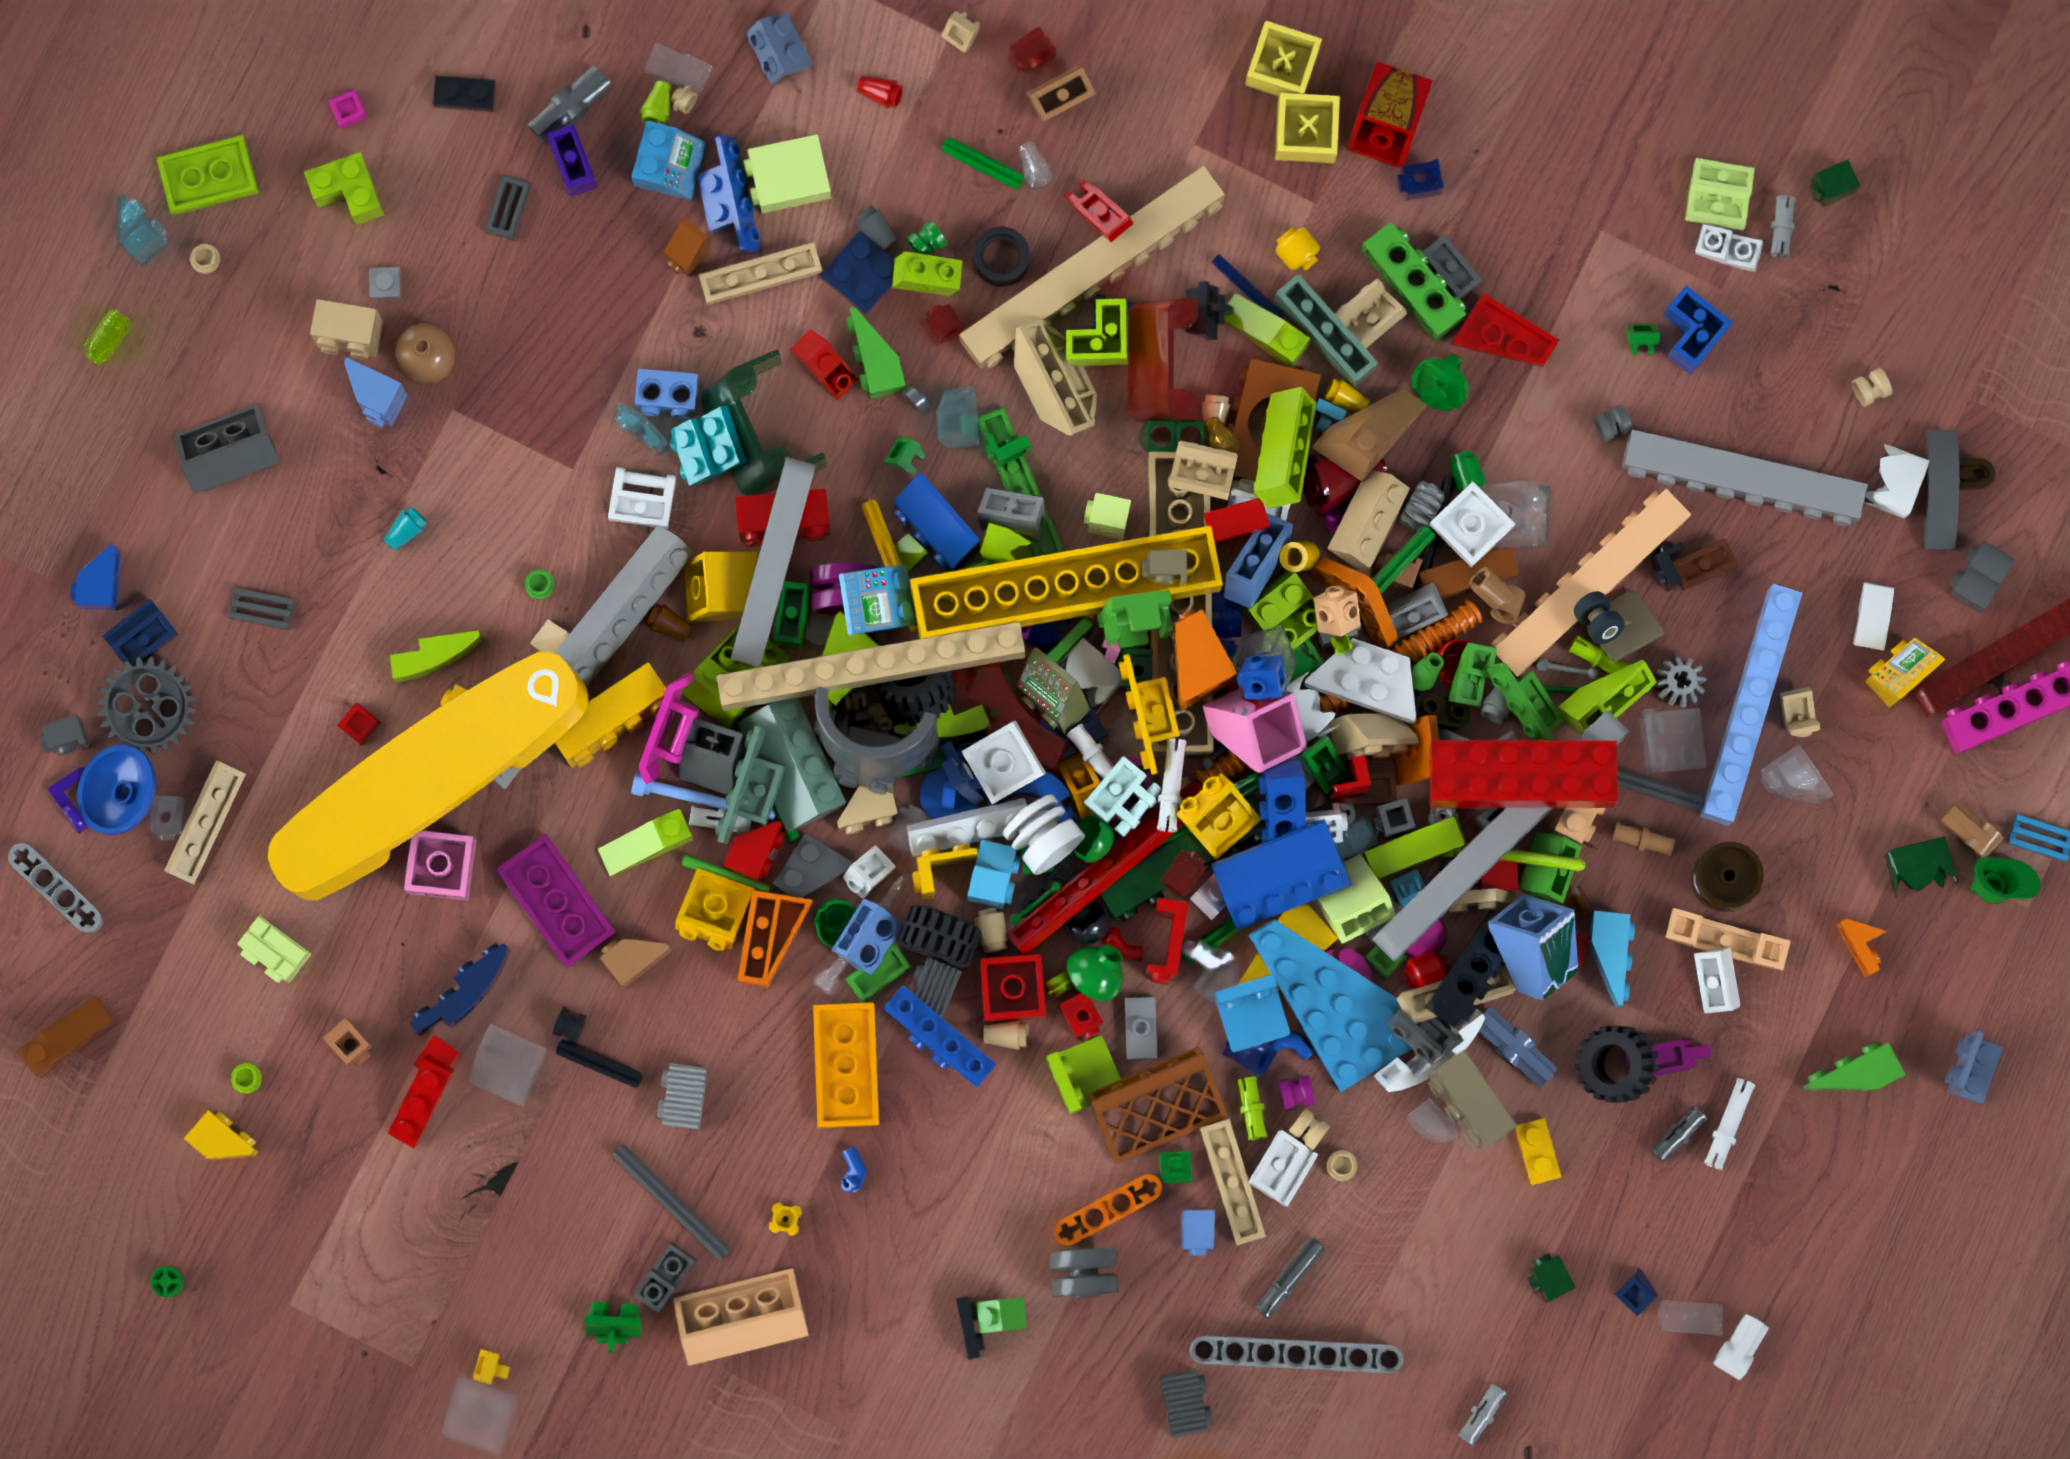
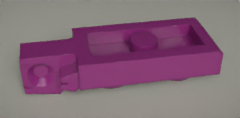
M1685 1039L1655 1044L1651 1049L1652 1052H1658L1659 1058L1654 1059V1063L1659 1065V1072H1654L1653 1076L1686 1071L1697 1067L1696 1059L1711 1056L1709 1044L1693 1047L1692 1040L1685 1041ZM1624 1050L1623 1053L1628 1073L1630 1069V1059L1628 1054Z

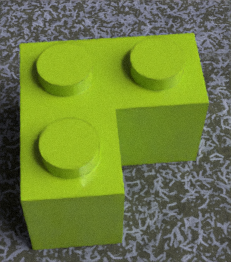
M361 152L304 172L318 208L346 199L356 225L384 216Z
M1126 298L1096 299V329L1066 330V360L1068 366L1129 365L1128 305Z

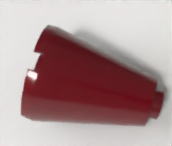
M1322 454L1308 455L1302 489L1309 506L1317 507L1316 514L1326 513L1353 498L1361 482L1359 479ZM1382 458L1372 470L1387 473L1384 459Z

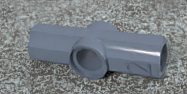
M1490 1006L1483 1013L1485 1020L1478 1032L1495 1047V1051L1503 1060L1512 1067H1517L1537 1087L1541 1088L1558 1068L1535 1048V1043L1522 1030L1517 1027L1514 1028Z

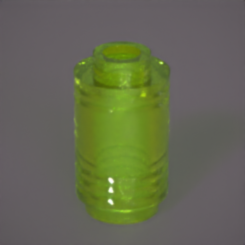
M110 309L108 313L104 312L101 320H99V323H97L82 347L86 352L84 357L98 366L102 362L108 364L130 330L129 324L131 321L113 309Z

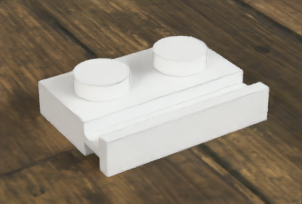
M1283 1130L1278 1131L1248 1183L1271 1199L1278 1201L1283 1207H1288L1318 1154L1309 1150L1304 1144Z

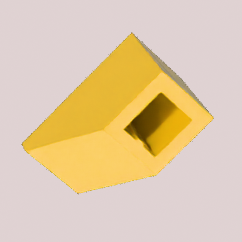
M208 1110L184 1137L189 1144L210 1160L253 1157L259 1152L253 1147L256 1141L243 1130L239 1134L230 1127L233 1121L221 1111L214 1114Z

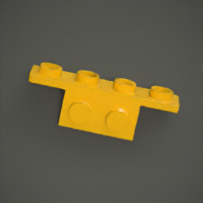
M1126 654L1123 655L1124 661L1119 662L1122 680L1129 679L1131 691L1126 692L1129 709H1136L1139 720L1133 722L1137 740L1143 739L1146 751L1140 752L1144 770L1150 769L1151 774H1156L1158 772L1151 743L1180 736L1166 676L1136 683L1130 656Z

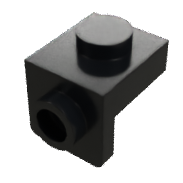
M1671 541L1656 549L1657 554L1651 560L1656 569L1653 571L1656 581L1661 587L1665 586L1668 592L1679 587L1683 582L1670 558L1682 551L1684 548L1682 542L1673 545Z

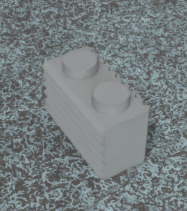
M670 1063L669 1070H663L661 1088H666L665 1100H659L657 1118L662 1119L663 1126L700 1130L708 1072L706 1067Z

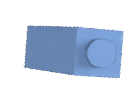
M1183 1210L1181 1213L1182 1250H1188V1256H1207V1250L1214 1249L1215 1210Z

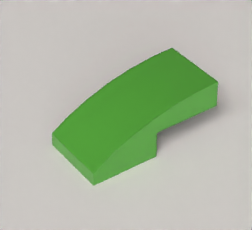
M1474 643L1467 644L1456 669L1448 701L1481 706L1486 677H1491L1486 668L1495 663L1497 648Z

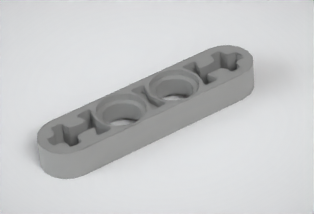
M24 843L16 844L10 849L8 853L10 865L78 930L87 934L96 933L103 925L102 913L33 847ZM19 851L23 853L29 851L30 853L27 855V858L35 865L38 860L41 861V864L32 870L23 862L17 864L16 862L19 858L16 854ZM32 870L30 875L28 876L26 873ZM42 870H50L53 875L51 884L45 887L39 886L37 883L38 873ZM63 891H72L75 896L74 903L70 907H62L59 904L58 898ZM82 901L85 905L80 908L89 915L93 912L95 914L93 917L95 924L93 926L87 924L83 927L84 919L76 912L73 917L70 916V913L79 908Z

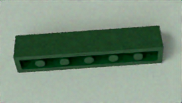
M1254 794L1246 797L1245 800L1261 818L1259 802ZM1265 820L1257 823L1221 857L1225 855L1227 858L1243 851L1241 845L1249 840L1253 844L1260 841V829L1265 828ZM1189 831L1142 859L1099 896L1114 921L1121 918L1125 922L1139 913L1137 910L1139 906L1146 902L1151 906L1157 903L1158 898H1164L1163 892L1169 888L1174 887L1176 891L1190 883L1189 876L1199 871L1203 875L1212 870L1211 864L1215 863L1216 860Z

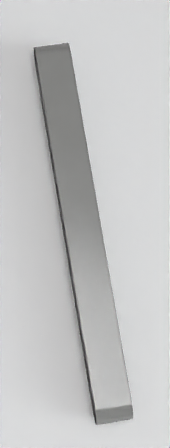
M1607 710L1576 741H1617L1618 745L1630 731ZM1506 808L1373 938V941L1394 962L1398 960L1553 808Z

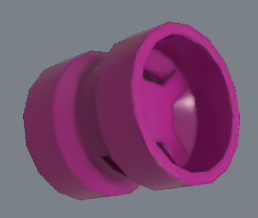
M1309 1075L1299 1077L1297 1082L1290 1081L1289 1079L1279 1080V1090L1284 1111L1294 1109L1300 1102L1305 1107L1315 1105Z

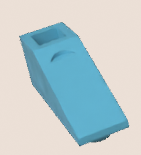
M1593 911L1590 914L1589 948L1614 1007L1620 1008L1623 1006V1001H1628L1630 983H1625L1626 971H1631L1632 953H1628V941H1633L1635 923L1630 922L1631 914Z

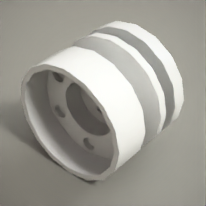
M1052 794L1044 796L1022 809L1003 831V835L1007 840H1014L1012 847L1015 850L1030 846L1022 859L1035 875L1049 870L1062 861L1085 837V834L1072 819L1058 824L1066 810L1062 806L1055 808L1058 800Z

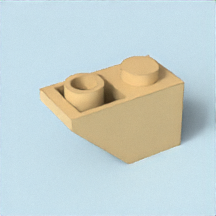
M859 786L837 821L839 832L845 830L848 835L863 831L864 825L875 823L876 827H882L892 824L893 818L898 817L893 794L888 792L885 795L875 794L869 791L867 787Z

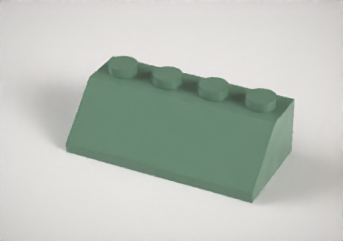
M798 698L773 702L737 722L740 733L746 736L749 730H754L755 725L766 728L757 758L786 767L774 801V807L786 833L842 810L846 801Z

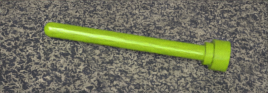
M1470 843L1442 855L1443 858L1456 857ZM1511 849L1500 859L1582 871L1586 867V863L1582 859Z

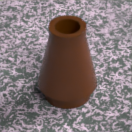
M655 603L645 622V625L651 627L650 631L679 638L683 641L692 627L691 624L683 620L665 604L661 606Z

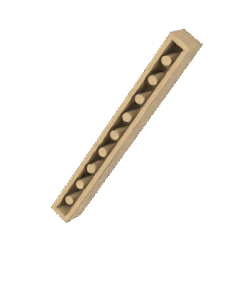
M1202 166L1130 217L1134 224L1114 241L1110 242L1104 236H1101L959 334V341L979 369L986 365L988 368L995 366L1003 359L1002 354L1009 349L1015 351L1017 327L1040 318L1045 320L1048 326H1051V320L1057 316L1065 317L1076 309L1075 304L1083 298L1087 301L1092 299L1101 291L1099 287L1108 281L1111 284L1118 281L1125 275L1124 270L1132 264L1135 267L1141 265L1150 257L1148 253L1158 247L1159 250L1164 249L1174 241L1173 236L1181 230L1183 233H1187L1198 224L1197 219L1205 214L1209 217L1222 208L1221 203L1224 200V192L1207 169Z
M1020 622L716 675L721 705L723 711L816 695L817 687L827 688L829 692L1024 658L1025 648Z

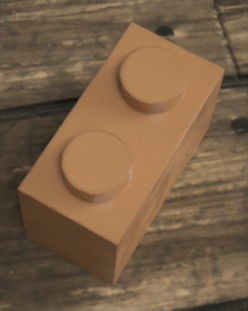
M1077 65L1026 92L1039 119L1045 122L1095 95L1096 92L1083 67Z

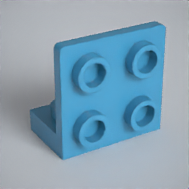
M1274 974L1214 993L1232 1052L1235 1053L1290 1035V1029L1277 992Z

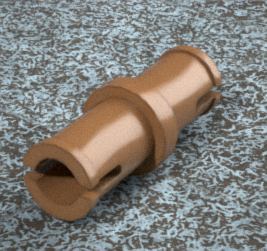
M1618 821L1615 822L1611 834V840L1613 841L1616 840L1634 845L1640 851L1648 849L1666 854L1667 856L1671 855L1675 844V837L1651 832L1648 827L1643 826L1640 829Z

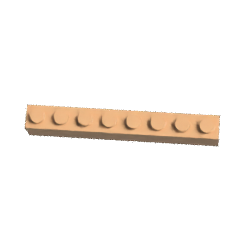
M1667 488L1661 494L1657 491L1653 492L1643 502L1646 506L1645 509L1639 514L1633 511L1621 523L1624 528L1617 535L1613 531L1610 532L1599 543L1603 547L1595 555L1590 551L1578 562L1581 568L1574 575L1567 572L1556 583L1560 587L1552 595L1546 592L1534 603L1538 608L1531 615L1524 612L1513 624L1516 628L1508 636L1503 632L1491 643L1494 648H1497L1495 662L1497 664L1505 663L1517 679L1578 622L1574 615V607L1583 596L1594 591L1603 592L1606 596L1687 521L1691 513Z

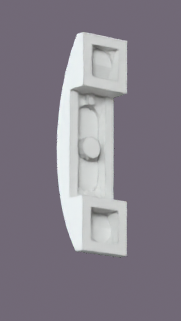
M1476 1009L1468 1022L1462 1019L1456 1028L1449 1025L1451 1027L1450 1031L1457 1038L1432 1065L1417 1055L1406 1064L1397 1057L1374 1075L1375 1079L1388 1092L1403 1090L1429 1079L1427 1076L1429 1073L1469 1046L1480 1030L1485 1016Z

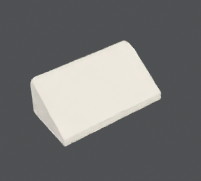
M1730 947L1695 953L1694 957L1704 1014L1733 1011L1739 1008L1740 999Z

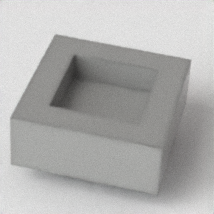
M399 267L369 268L371 300L401 299V270Z

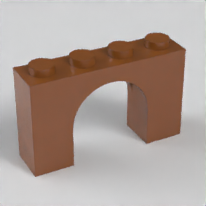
M1252 358L1250 359L1249 367H1242L1239 383L1244 384L1242 395L1236 394L1232 412L1238 414L1235 424L1229 423L1225 439L1231 442L1229 452L1238 454L1232 481H1240V479L1256 481L1258 458L1261 449L1253 442L1249 434L1248 421L1253 412L1260 406L1269 403L1272 393L1301 386L1315 401L1321 377L1320 374Z

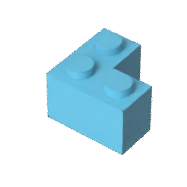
M981 840L968 891V902L1000 910L1004 909L1005 903L1011 904L1015 883L1010 882L1012 873L1018 874L1021 856H1016L1017 850L1012 846Z

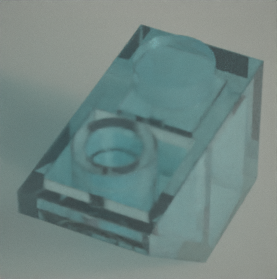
M122 194L118 198L117 240L144 267L168 244L163 235L166 230L155 218L149 221L143 215L146 210L134 197L129 201Z
M967 386L945 390L936 412L938 441L950 449L979 445L975 387Z

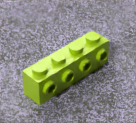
M1302 386L1270 395L1269 406L1266 410L1265 429L1262 434V447L1258 458L1257 476L1253 486L1255 495L1269 509L1297 503L1301 500L1317 405Z

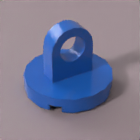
M943 767L931 771L923 780L920 789V801L923 810L930 819L978 808V804L974 805L952 787Z

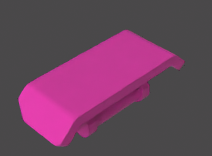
M694 671L683 674L666 689L639 763V771L646 784L653 782L659 777V756L673 763H680L682 759V750L693 720L697 718L699 712L697 707L680 701L684 687L694 681ZM675 711L683 715L671 748H667L663 744Z

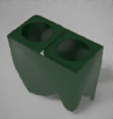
M1146 421L1139 433V443L1148 454L1149 452H1176L1178 442L1181 441L1180 434L1185 427L1194 426L1200 431L1201 441L1198 445L1204 446L1205 421ZM1156 426L1167 427L1171 432L1170 443L1164 447L1154 445L1150 439L1153 428Z
M1945 836L1892 849L1885 854L1895 898H1898L1897 886L1901 880L1910 889L1918 892L1930 884L1933 879L1939 887L1944 888L1945 872L1952 876L1956 883L1955 869Z

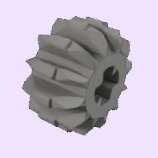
M1419 482L1403 507L1399 522L1412 532H1418L1424 525L1429 527L1430 522L1435 518L1444 500V492L1432 483Z
M1676 656L1674 658V665L1671 661L1666 660L1663 663L1665 670L1658 669L1656 671V675L1663 680H1658L1654 687L1664 688L1658 697L1662 699L1668 694L1670 696L1668 700L1669 706H1673L1676 699H1678L1680 708L1686 706L1687 700L1695 704L1698 701L1695 694L1703 695L1705 689L1698 684L1705 683L1707 679L1705 676H1697L1703 668L1701 665H1698L1692 669V658H1688L1683 665L1682 658ZM1679 676L1684 677L1683 683L1686 684L1682 688L1677 687L1678 681L1675 680Z

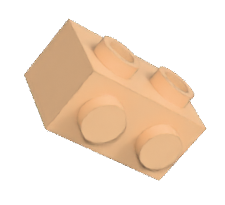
M1563 808L1551 834L1566 837L1579 845L1583 841L1589 843L1596 829L1592 822L1596 814L1602 816L1606 808Z

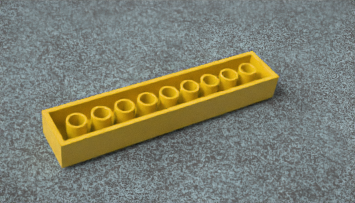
M1211 526L910 579V591L920 639L1020 622V626L1024 627L1097 614L1101 612L1110 597L1170 590L1171 600L1220 592L1223 586ZM1150 550H1187V582L1185 586H1179L1178 580H1174L1173 584L1160 585L1156 584L1155 580H1148V577H1143L1142 559H1148Z

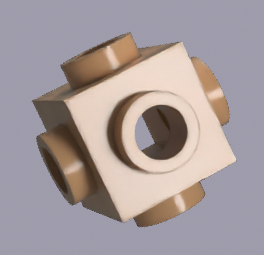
M1332 586L1314 598L1318 632L1343 636L1361 626L1357 592L1344 590L1342 586Z

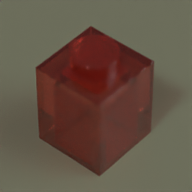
M1182 849L1161 878L1160 883L1185 900L1207 869L1203 865L1205 859L1193 850L1187 853Z

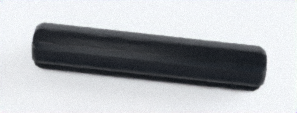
M564 1039L559 1042L556 1048L557 1055L631 1087L638 1088L642 1081L643 1074Z

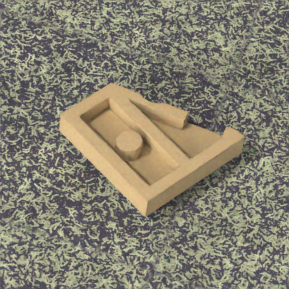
M1496 888L1468 891L1449 911L1450 913L1468 912V907H1478V910L1497 909L1496 906H1509L1516 900V893Z

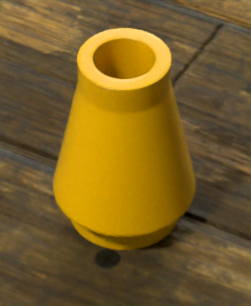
M1333 378L1323 396V400L1355 413L1367 407L1370 399L1364 397L1343 379L1339 381Z

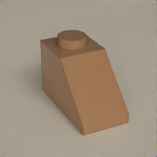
M615 939L601 950L604 954L600 957V960L625 989L672 950L667 943L622 939L618 942Z

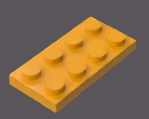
M874 1002L813 1005L818 1128L879 1126Z

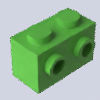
M1536 832L1530 852L1578 858L1582 846L1563 836ZM1526 864L1518 889L1539 899L1564 903L1574 870Z

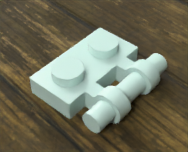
M1123 756L1087 798L1084 805L1106 823L1116 814L1122 821L1115 830L1124 837L1131 828L1135 829L1140 823L1138 819L1148 807L1152 808L1158 802L1156 798L1162 792V788L1154 782L1147 791L1142 788L1140 784L1147 775ZM1134 794L1139 800L1130 811H1127L1122 805Z

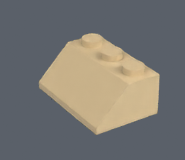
M1371 470L1364 480L1360 482L1327 549L1360 573L1369 577L1409 498L1410 488L1391 474Z

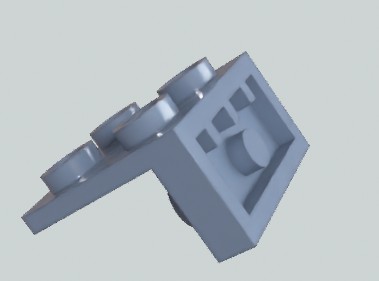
M1978 1030L1966 1035V1038L1960 1039L1955 1054L1959 1056L1956 1066L1949 1068L1945 1083L1949 1084L1946 1092L1982 1105L2003 1047L1983 1040L1984 1032Z

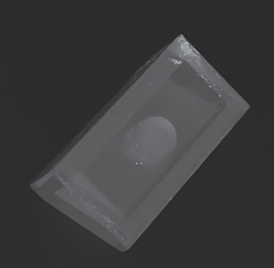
M1127 710L1107 730L1108 736L1096 742L1097 745L1101 744L1104 747L1103 752L1114 766L1123 756L1125 758L1126 756L1134 757L1144 746L1143 739L1137 740L1133 722L1139 720Z
M1660 1300L1658 1331L1722 1336V1305Z

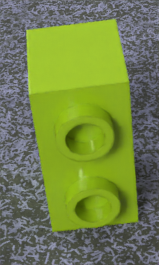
M905 251L895 258L892 288L950 297L960 290L962 260Z

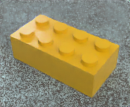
M649 662L589 701L583 717L555 742V745L571 768L576 765L578 768L587 765L594 759L592 755L601 748L604 751L611 749L619 742V736L627 731L629 734L636 732L645 725L643 720L652 714L654 717L657 716L666 687Z

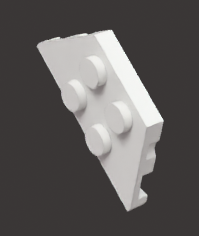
M1352 638L1350 640L1352 649L1349 652L1341 655L1335 653L1305 681V687L1414 725L1416 723L1409 657Z

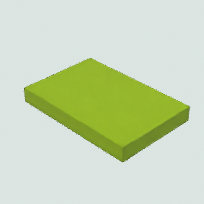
M244 135L156 157L172 216L259 194Z

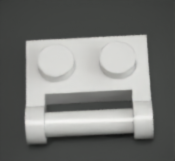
M617 467L608 520L650 527L660 525L668 529L677 476L667 475V477L647 475L627 472L626 468ZM624 483L661 488L664 489V495L658 496L625 491L623 486Z

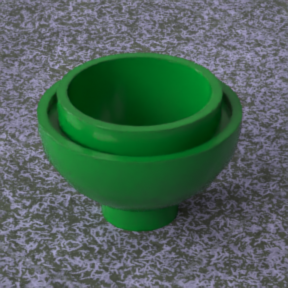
M1111 945L1080 948L1067 960V971L1073 985L1082 994L1091 999L1100 1001L1113 1000L1123 986L1124 974L1120 964L1122 962V955Z

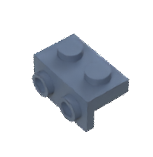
M788 12L759 19L747 32L749 43L755 50L762 70L767 75L771 84L777 83L783 76L808 70L812 66V62Z

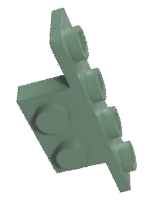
M755 725L754 730H749L746 736L744 747L748 749L744 760L740 759L737 764L735 776L738 779L735 788H730L726 797L725 805L729 806L725 818H720L716 828V834L719 835L718 842L729 844L738 816L767 825L786 767L757 758L766 732V728Z

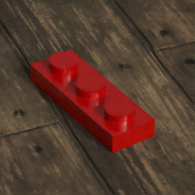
M427 1055L387 1134L415 1148L455 1069Z

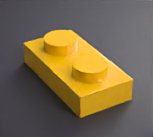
M1545 1118L1517 1125L1515 1131L1530 1185L1561 1178Z

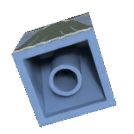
M1522 894L1488 922L1491 934L1519 993L1544 1001L1578 972L1574 909Z

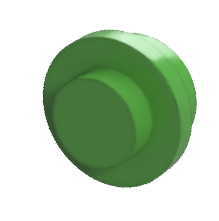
M537 569L527 575L524 586L530 597L542 600L548 598L553 593L555 581L548 571Z

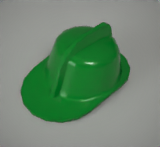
M1981 857L1974 865L1975 876L1970 886V892L1978 894L1987 903L2001 904L2008 899L2025 900L2033 898L2041 888V881L2037 872L2030 865L2022 861Z

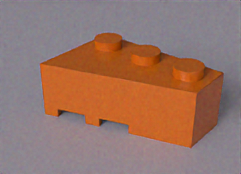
M752 891L737 979L738 984L769 988L813 905V900Z

